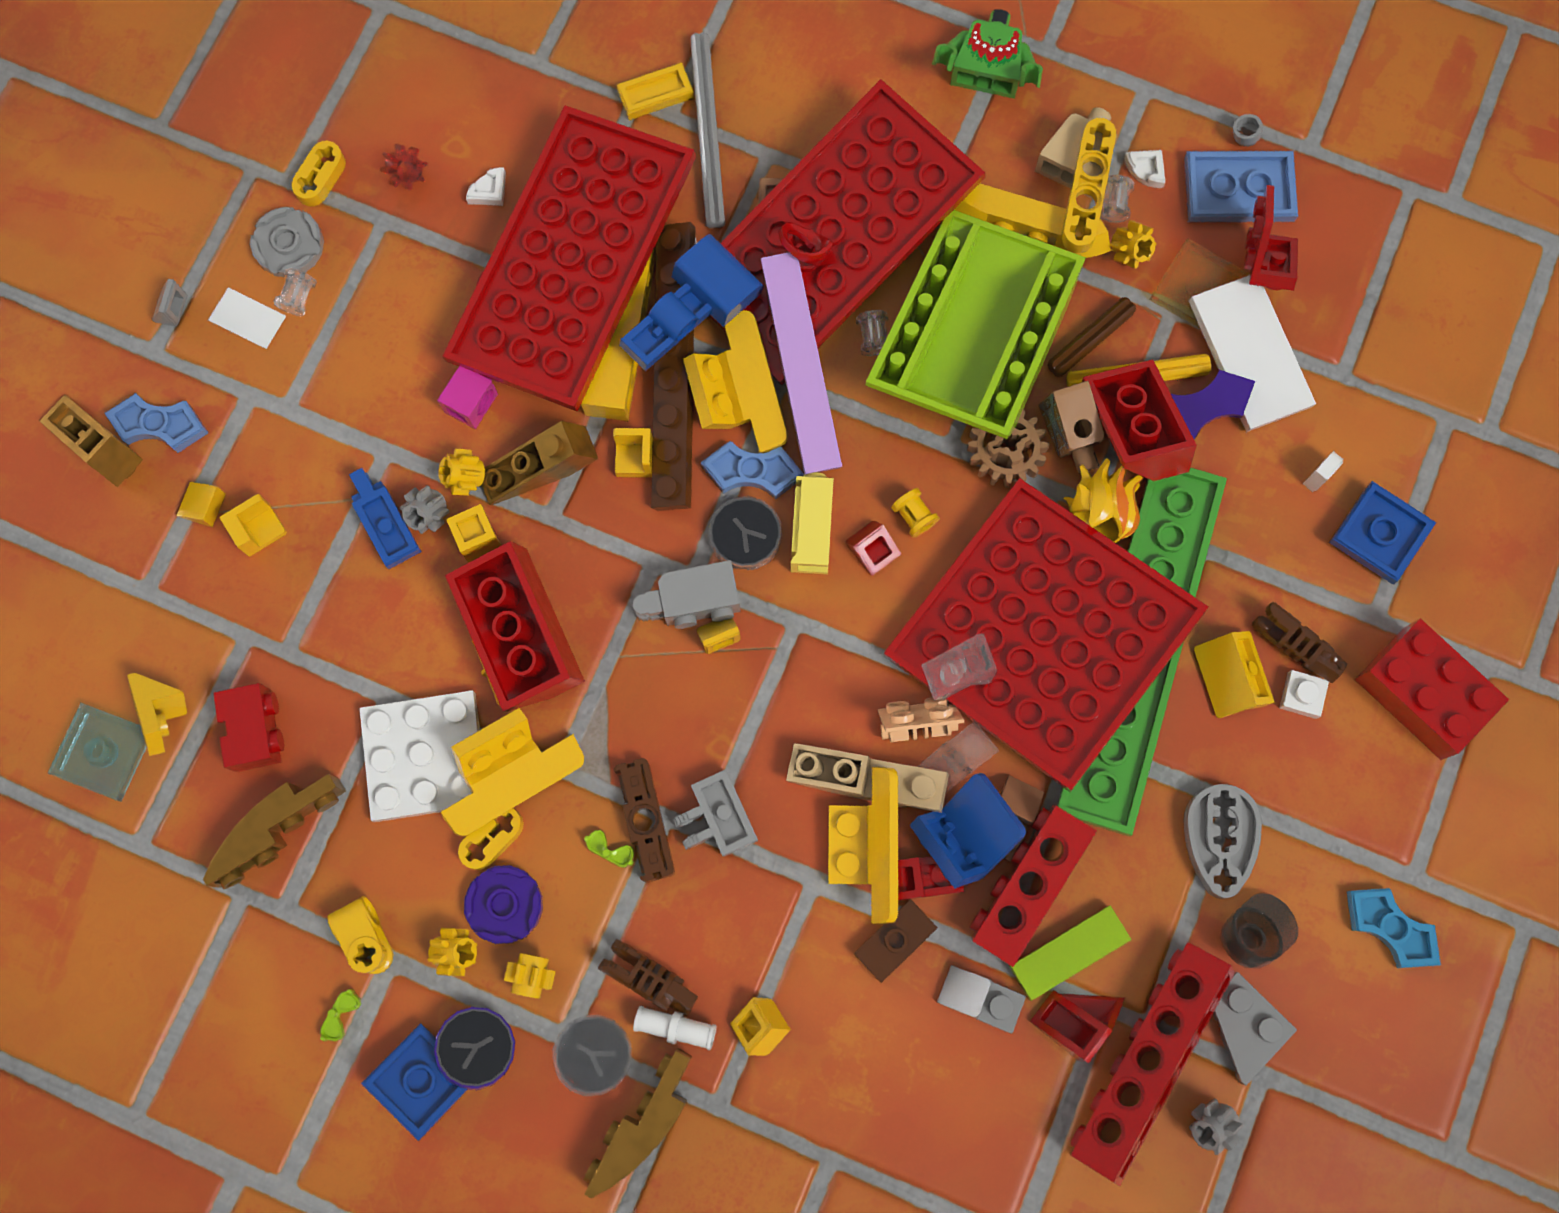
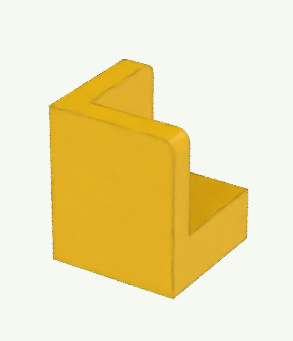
M614 428L616 477H652L653 436L651 429Z
M260 494L253 496L219 517L237 548L249 557L287 533L270 503Z
M481 504L446 519L458 548L468 563L502 546Z

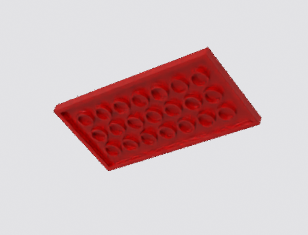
M882 79L858 101L721 242L764 285L762 293L742 311H750L755 316L771 375L781 385L785 383L761 264V258L789 252L780 242L779 229L786 222H791L813 230L833 241V248L821 265L816 267L799 260L818 349L985 179V171ZM788 234V238L794 246L803 252L812 253V250L799 237ZM709 315V317L726 332L725 326L722 327L711 315Z
M564 105L442 355L444 360L458 367L461 366L492 380L578 412L697 157L695 150Z

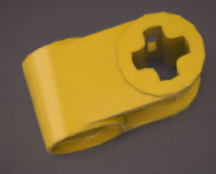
M366 896L356 899L327 916L330 929L340 943L353 970L358 973L380 974L390 967L394 956L392 947L380 925V920L374 906ZM369 948L376 950V953L371 956L373 963H368L365 960L370 955Z

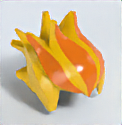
M1108 458L1104 460L1093 477L1082 464L1079 466L1082 478L1081 482L1077 485L1075 498L1064 497L1069 505V511L1115 543L1132 535L1140 523L1135 492L1140 487L1139 482L1143 477L1137 475L1123 482L1127 469H1124L1123 466L1109 476L1110 460Z

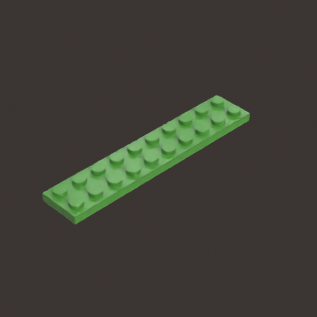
M1190 467L1188 473L1157 481L1147 479L1139 506L1140 523L1136 531L1131 535L1127 551L1196 597L1227 478ZM1183 643L1071 793L1065 788H1061L1057 802L1058 807L1086 824L1128 837L1133 835Z

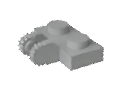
M726 769L691 785L700 806L673 819L675 827H684L704 815L710 827L699 833H694L682 841L685 849L693 848L714 837L722 856L725 857L758 841Z

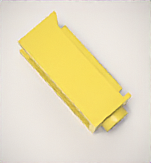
M814 472L804 474V476H796L791 572L828 574L834 478H826V475L823 473Z

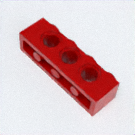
M1054 804L1050 810L1044 807L1041 809L1031 826L1036 830V833L1029 844L1024 841L1020 843L1011 858V861L1016 864L1008 877L1003 874L999 877L990 892V895L995 897L994 901L987 911L983 908L978 911L969 927L975 931L971 936L974 943L1012 967L1015 966L1097 830ZM1047 838L1058 839L1062 847L1060 855L1052 860L1043 858L1040 853V846ZM1026 872H1035L1041 878L1039 889L1033 893H1026L1019 887V880ZM1005 906H1015L1020 910V920L1013 926H1004L998 920L1000 910Z

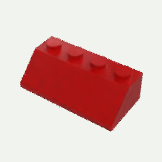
M509 541L445 575L503 712L554 698L585 682L527 548Z

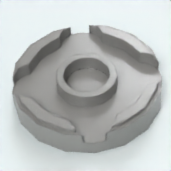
M282 207L269 211L258 220L253 236L251 234L250 246L253 256L265 271L278 277L290 278L304 274L315 266L323 252L324 239L319 225L310 214L305 211L295 210L292 207Z

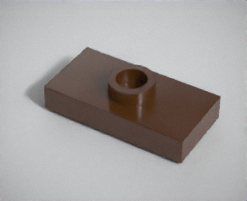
M910 899L898 910L896 921L884 924L854 955L882 983L938 927Z

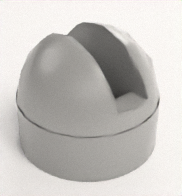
M1245 114L1236 119L1233 125V136L1240 146L1249 147L1255 145L1260 140L1263 126L1261 119L1253 114Z

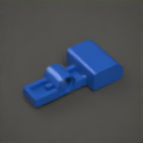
M711 234L702 238L676 261L671 277L681 288L674 294L668 292L660 298L650 310L649 315L620 339L619 346L645 371L709 315L724 327L762 293L764 285Z

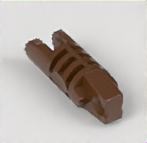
M1272 602L1267 606L1265 612L1268 618L1262 615L1252 622L1253 628L1279 649L1282 647L1284 652L1296 662H1302L1301 666L1313 673L1315 672L1330 683L1336 681L1346 669L1347 663L1334 652L1335 650L1324 639L1320 640L1319 635L1307 626H1302L1297 618L1276 602Z
M618 939L614 941L611 946L613 952L633 965L634 968L632 972H629L615 962L603 959L598 966L601 972L627 988L632 989L635 993L653 1002V1004L667 1011L668 1007H671L685 1016L690 1013L698 996L682 986L684 983L683 979L669 972L653 960L648 959V957Z

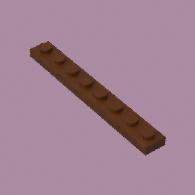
M691 222L665 225L656 243L655 304L668 292L674 294L681 288L671 276L676 261L695 245L696 227ZM694 329L654 363L651 508L657 511L691 508L693 394L683 358L694 353Z

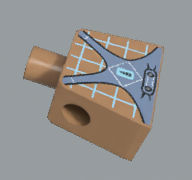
M1089 381L1052 392L1039 404V408L1059 458L1072 454L1078 474L1081 473L1079 466L1082 464L1088 471L1100 467L1093 447L1104 441L1105 437Z

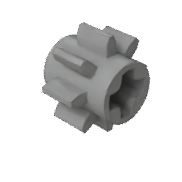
M427 485L420 491L417 488H413L404 495L407 502L400 506V510H402L404 522L410 528L419 530L420 534H423L429 528L435 532L445 524L442 518L449 513V510L446 508V500L440 492L430 489Z
M1213 1099L1207 1105L1201 1103L1191 1112L1196 1121L1189 1126V1129L1192 1130L1193 1138L1200 1147L1206 1150H1213L1215 1155H1218L1225 1148L1230 1151L1241 1141L1236 1133L1243 1127V1124L1239 1122V1117L1232 1107L1218 1103L1217 1099Z

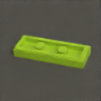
M1111 905L1019 959L1014 967L1010 965L1009 967L1029 1001H1032L1132 939Z

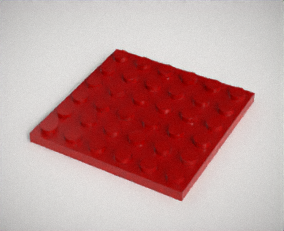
M1019 478L884 652V656L936 695L946 699L947 703L957 707L962 714L1071 793L1205 614L1209 606Z

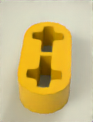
M331 141L317 143L310 150L293 177L291 183L292 190L303 205L311 207L321 204L344 171L346 160L337 144ZM331 155H333V162L326 161L323 164V162L321 161L323 157L330 158ZM315 184L316 189L314 191L307 190L305 193L303 190L305 185L311 187Z
M512 808L502 814L506 818L510 815L513 816L510 822L513 829L509 833L502 830L495 837L492 836L500 825L497 818L468 834L462 840L458 849L459 859L462 864L474 870H482L489 867L521 834L524 823L520 813ZM489 839L490 842L482 851L486 856L484 860L481 861L475 858L470 861L469 857L472 851L469 847L471 844L474 843L480 846Z

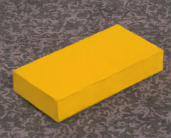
M682 63L616 84L629 120L694 99V92Z

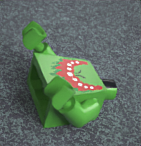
M1002 9L991 11L988 22L975 20L969 30L961 31L948 44H939L932 61L934 66L938 63L946 65L947 71L951 72L953 68L950 85L1015 99L1018 84L1020 87H1024L1025 83H1033L1036 85V88H1040L1043 72L1042 66L1036 64L1029 45L1022 42V31L1019 28L1009 26L1011 15Z

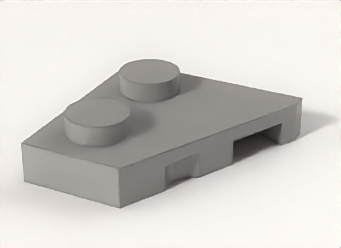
M1235 972L1213 1013V1017L1218 1021L1221 1029L1220 1036L1225 1049L1229 1051L1237 1073H1235L1237 1081L1244 1086L1256 1076L1297 1031L1238 972Z

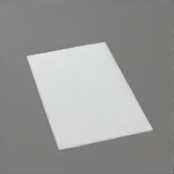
M228 287L208 320L267 349L286 315Z

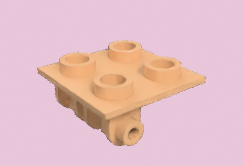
M941 697L927 698L924 700V704L909 705V702L896 701L888 703L886 708L878 709L882 725H880L882 740L889 739L890 743L909 740V729H911L913 740H917L918 728H922L924 739L929 738L928 727L931 729L932 737L950 736L952 731H958L959 723H964L958 708L950 705L946 699Z

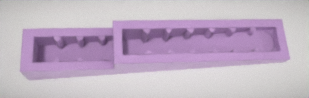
M790 252L761 258V264L804 474L841 468L842 462L799 260Z

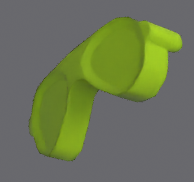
M594 830L589 836L586 835L584 837L586 846L592 853L621 868L633 865L634 850L632 846L625 845L613 851L609 850L606 835L601 830Z
M347 989V991L339 994L321 1026L320 1039L322 1041H338L343 1039L345 1031L340 1020L341 1014L357 1010L362 1005L361 999L355 993V990Z

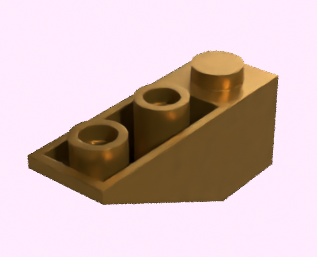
M560 421L486 466L482 487L489 505L500 503L568 477L598 460L586 426Z

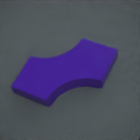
M1219 370L1215 379L1203 390L1189 395H1171L1195 440L1200 430L1215 419L1222 417L1242 418L1255 381Z

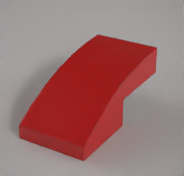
M932 856L898 860V901L965 892L964 886L954 889L949 880L943 876L941 869Z

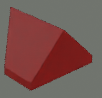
M1053 990L1030 1022L1075 1059L1088 1064L1113 1031L1125 997L1061 994Z

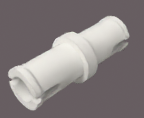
M639 1006L633 1030L636 1032L640 1031L667 1038V1043L675 1045L679 1041L703 1047L707 1050H711L717 1029L715 1024L711 1025L684 1018L683 1013L675 1011L672 1015L648 1009L644 1006Z

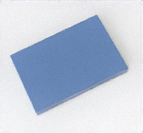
M1187 151L1184 159L1188 222H1254L1253 210L1256 197L1264 196L1266 185L1274 186L1273 222H1295L1297 219L1298 206L1293 151Z

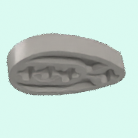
M1227 784L1213 785L1201 790L1189 801L1184 813V834L1189 858L1197 877L1210 895L1223 899L1238 894L1252 872L1261 843L1262 817L1258 805L1244 790ZM1221 793H1224L1226 800H1231V807L1225 808L1224 817L1231 820L1232 824L1224 829V836L1227 839H1231L1232 845L1225 847L1224 852L1221 851V846L1214 844L1213 841L1214 837L1221 835L1220 826L1213 824V818L1219 817L1221 813L1220 806L1214 805L1213 799L1220 797ZM1221 869L1224 870L1225 877L1232 879V885L1225 886L1224 891L1221 890L1220 884L1214 883V876L1221 875Z

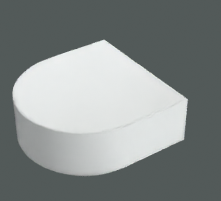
M1333 451L1306 479L1303 485L1312 492L1317 491L1343 464L1344 459Z

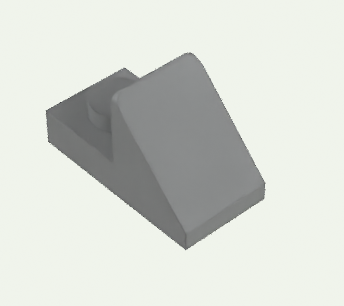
M951 965L937 1003L1012 1034L1026 996L998 985L990 979Z

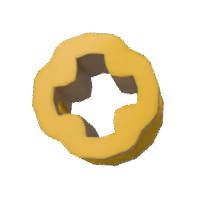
M918 488L912 489L901 496L891 507L894 512H899L911 529L909 534L912 538L929 530L940 519L937 513H931L920 498L921 491Z

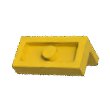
M1250 631L1231 632L1194 647V652L1217 718H1224L1247 709L1261 708L1275 703Z

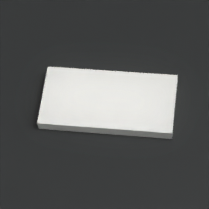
M1250 275L1197 294L1189 299V304L1218 369L1255 381L1243 417L1240 418L1246 432L1316 405L1263 286L1249 285Z

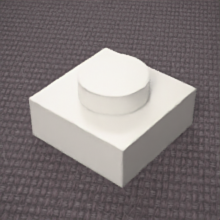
M1289 671L1279 708L1314 719L1321 717L1329 681L1298 671Z

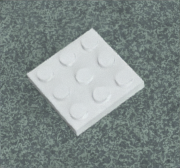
M473 690L360 708L372 822L439 813L472 794L458 771L451 747L480 731L476 693Z

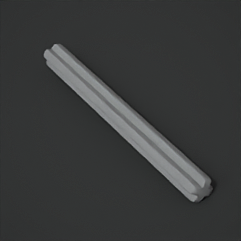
M694 33L691 36V50L706 225L708 228H721L725 225L710 41L707 33Z

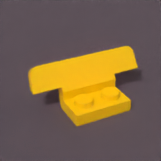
M744 310L725 325L731 347L730 350L718 355L693 353L683 358L702 429H731L751 422L759 452L766 453L783 446L788 440V432L756 318L750 311Z
M518 708L453 745L451 749L458 771L472 794L441 811V815L456 835L466 836L576 771L584 763V754L574 734L541 752L532 740L527 717Z
M872 767V805H829L828 884L871 885V924L893 923L898 916V774L894 768Z

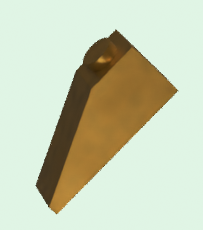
M66 395L40 420L45 427L81 459L117 487L135 472L136 467L143 460Z

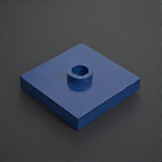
M1371 481L1329 543L1391 584H1395L1437 522Z
M421 1023L361 1083L418 1141L468 1090L447 1082L440 1073L434 1057L436 1038Z

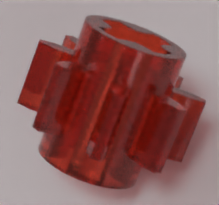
M397 143L395 144L394 152L390 154L383 152L386 160L385 166L380 168V171L391 176L388 182L389 185L397 187L402 183L405 189L412 190L413 182L417 180L424 182L425 179L422 176L423 167L428 164L417 158L419 149L411 146L406 152L404 145ZM403 161L404 165L407 167V170L405 172L403 168L400 167Z

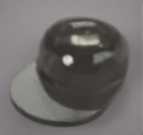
M1258 893L1247 900L1227 918L1221 929V941L1229 957L1238 965L1248 969H1260L1274 962L1298 938V925L1292 911L1279 898L1266 893Z

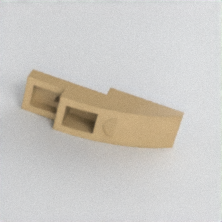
M794 743L786 781L872 801V767L894 768L898 774V807H913L942 813L949 774L943 771L875 760L865 755Z

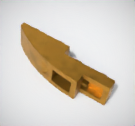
M327 774L302 791L298 786L286 782L266 796L242 818L223 841L203 877L206 886L228 889L241 882L245 878L243 873L254 866L261 868L279 857L277 852L287 846L280 832L283 831L285 834L301 827L305 823L304 817L316 810L323 812L337 804L339 801L337 797L346 792L340 779Z
M679 1049L675 1051L673 1057L665 1054L655 1074L661 1080L654 1094L647 1090L636 1111L637 1114L642 1116L640 1122L628 1115L622 1119L621 1123L613 1121L603 1140V1143L609 1146L601 1161L594 1158L583 1181L589 1183L584 1195L593 1198L613 1187L635 1170L664 1139L688 1101L674 1092L692 1058L691 1055Z

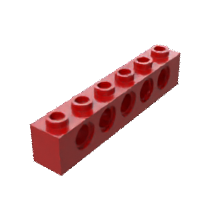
M1187 942L1183 951L1177 949L1172 955L1167 968L1171 971L1164 985L1158 983L1154 988L1148 1002L1152 1006L1145 1020L1139 1018L1133 1026L1129 1039L1133 1041L1126 1055L1120 1053L1110 1069V1075L1113 1078L1106 1091L1101 1088L1097 1092L1090 1106V1110L1094 1112L1087 1126L1081 1124L1078 1127L1070 1143V1146L1074 1148L1070 1156L1118 1186L1124 1180L1235 974L1232 965L1190 942ZM1192 981L1199 984V992L1194 998L1183 999L1179 996V988L1183 983ZM1175 1016L1180 1019V1027L1177 1032L1171 1035L1161 1033V1021L1165 1017ZM1148 1051H1156L1161 1056L1159 1066L1151 1071L1142 1069L1140 1064L1142 1056ZM1130 1086L1140 1088V1101L1132 1107L1124 1106L1121 1101L1122 1092ZM1109 1122H1117L1121 1127V1135L1114 1143H1105L1102 1139V1129Z

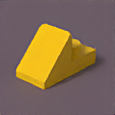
M128 674L132 699L149 756L164 753L165 748L162 737L169 735L166 720L187 714L184 693L179 689L140 674Z

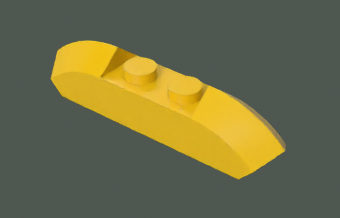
M979 184L954 209L1067 250L1062 243V230L1067 211L1065 208ZM1101 219L1092 247L1086 252L1075 254L1088 258L1111 251L1108 230ZM1079 220L1075 231V239H1083V228L1086 220Z

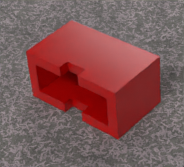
M260 683L214 692L217 722L225 723L227 736L220 737L224 768L240 772L282 763L280 752L284 751L285 745L281 730L276 728L275 715L279 713V704L275 693Z

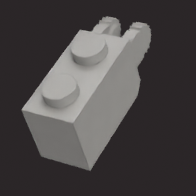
M731 560L666 572L658 581L659 590L645 592V594L640 593L632 601L633 611L639 620L648 622V620L654 621L665 618L667 626L674 625L676 629L697 625V620L712 618L714 622L731 619L734 617V613L741 612Z

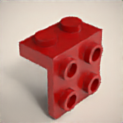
M1266 185L1264 196L1256 197L1253 210L1255 221L1253 228L1249 227L1245 242L1247 252L1244 269L1250 270L1249 285L1263 286L1271 290L1285 289L1294 291L1298 276V238L1270 235L1274 218V186Z

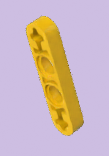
M1105 118L1090 120L1085 126L1080 141L1062 230V243L1068 251L1073 253L1088 251L1092 247L1098 231L1116 140V128L1111 121ZM1095 132L1102 133L1103 140L1099 151L1093 150ZM1087 162L1097 163L1101 167L1102 173L1098 176H1089L1084 172L1082 166ZM1082 194L1090 195L1095 200V206L1090 209L1081 208L1077 204L1076 198ZM1079 220H1086L1083 228V239H1075V231Z

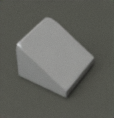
M168 279L163 286L152 321L177 327L187 294L174 279Z

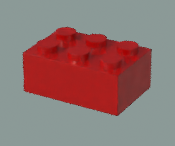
M1421 618L1404 627L1354 679L1440 760L1459 754L1510 700Z

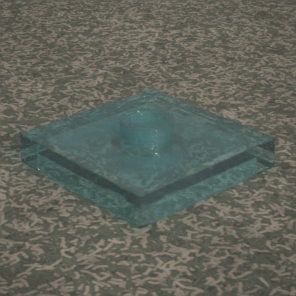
M80 703L48 770V774L122 802L147 748L141 726Z

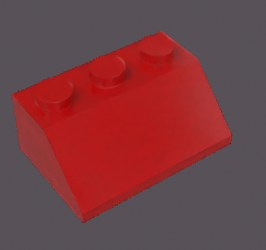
M1154 360L1083 377L1082 382L1089 381L1099 418L1124 469L1152 481L1190 471L1197 444Z

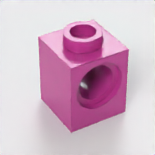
M459 366L437 401L446 414L476 430L497 397L498 392L492 379Z

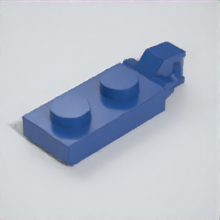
M363 468L349 474L358 491L357 494L351 496L353 500L352 505L386 568L391 569L422 552L408 525L404 522L402 514L389 490L383 483L379 481L373 485Z

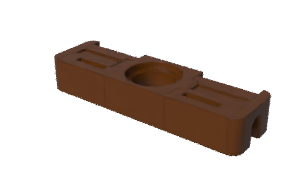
M642 758L634 760V763L616 765L614 772L616 774L621 773L619 781L624 802L628 803L622 806L631 843L638 844L635 848L641 873H645V876H641L640 879L644 882H651L673 876L675 873L674 863L648 761ZM645 809L652 811L656 820L654 826L648 831L638 830L634 825L635 815Z

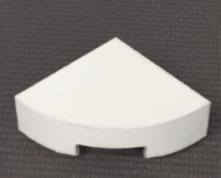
M1162 150L1126 152L1124 157L1126 167L1136 180L1149 187H1164L1166 181Z
M490 169L486 175L472 183L466 195L468 204L503 206L506 181L505 169Z

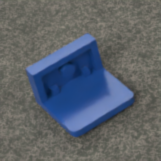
M983 773L973 775L943 807L942 813L933 811L919 815L910 824L921 845L927 849L941 869L943 876L949 880L954 889L983 879L1026 834L1023 824Z

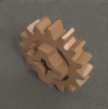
M1024 409L1008 439L992 434L993 441L984 447V438L989 432L978 428L971 429L969 437L974 441L968 442L967 452L976 454L971 457L969 463L971 466L980 464L981 468L978 476L981 478L988 473L991 475L990 484L993 486L998 479H1002L1005 488H1009L1013 479L1018 481L1021 478L1026 482V474L1035 478L1039 472L1037 466L1043 467L1047 459L1043 453L1047 452L1049 443L1040 441L1044 438L1046 430H1036L1034 428L1038 420L1036 417L1031 418L1029 421L1025 420ZM1002 443H1005L1007 447L1001 448ZM1008 447H1014L1013 452ZM1028 448H1031V457L1024 464L1023 453L1027 452Z

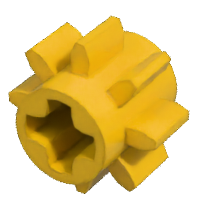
M1129 220L1127 227H1117L1110 243L1113 251L1116 252L1113 260L1135 269L1138 267L1139 262L1149 261L1157 244L1154 238L1150 236L1154 229L1133 220Z
M454 449V454H447V457H444L439 464V480L445 485V488H451L452 495L469 496L470 490L476 491L477 487L482 485L485 477V467L478 456H472V450Z
M441 928V936L429 941L428 962L438 966L436 969L437 975L465 976V968L476 963L477 943L468 938V929Z
M520 953L518 963L508 962L504 981L513 982L511 993L540 999L542 989L552 990L556 971L547 969L549 959Z

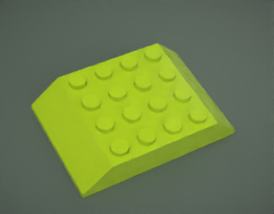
M953 210L943 220L873 365L865 386L1008 439L1018 423L1065 315L1086 257Z

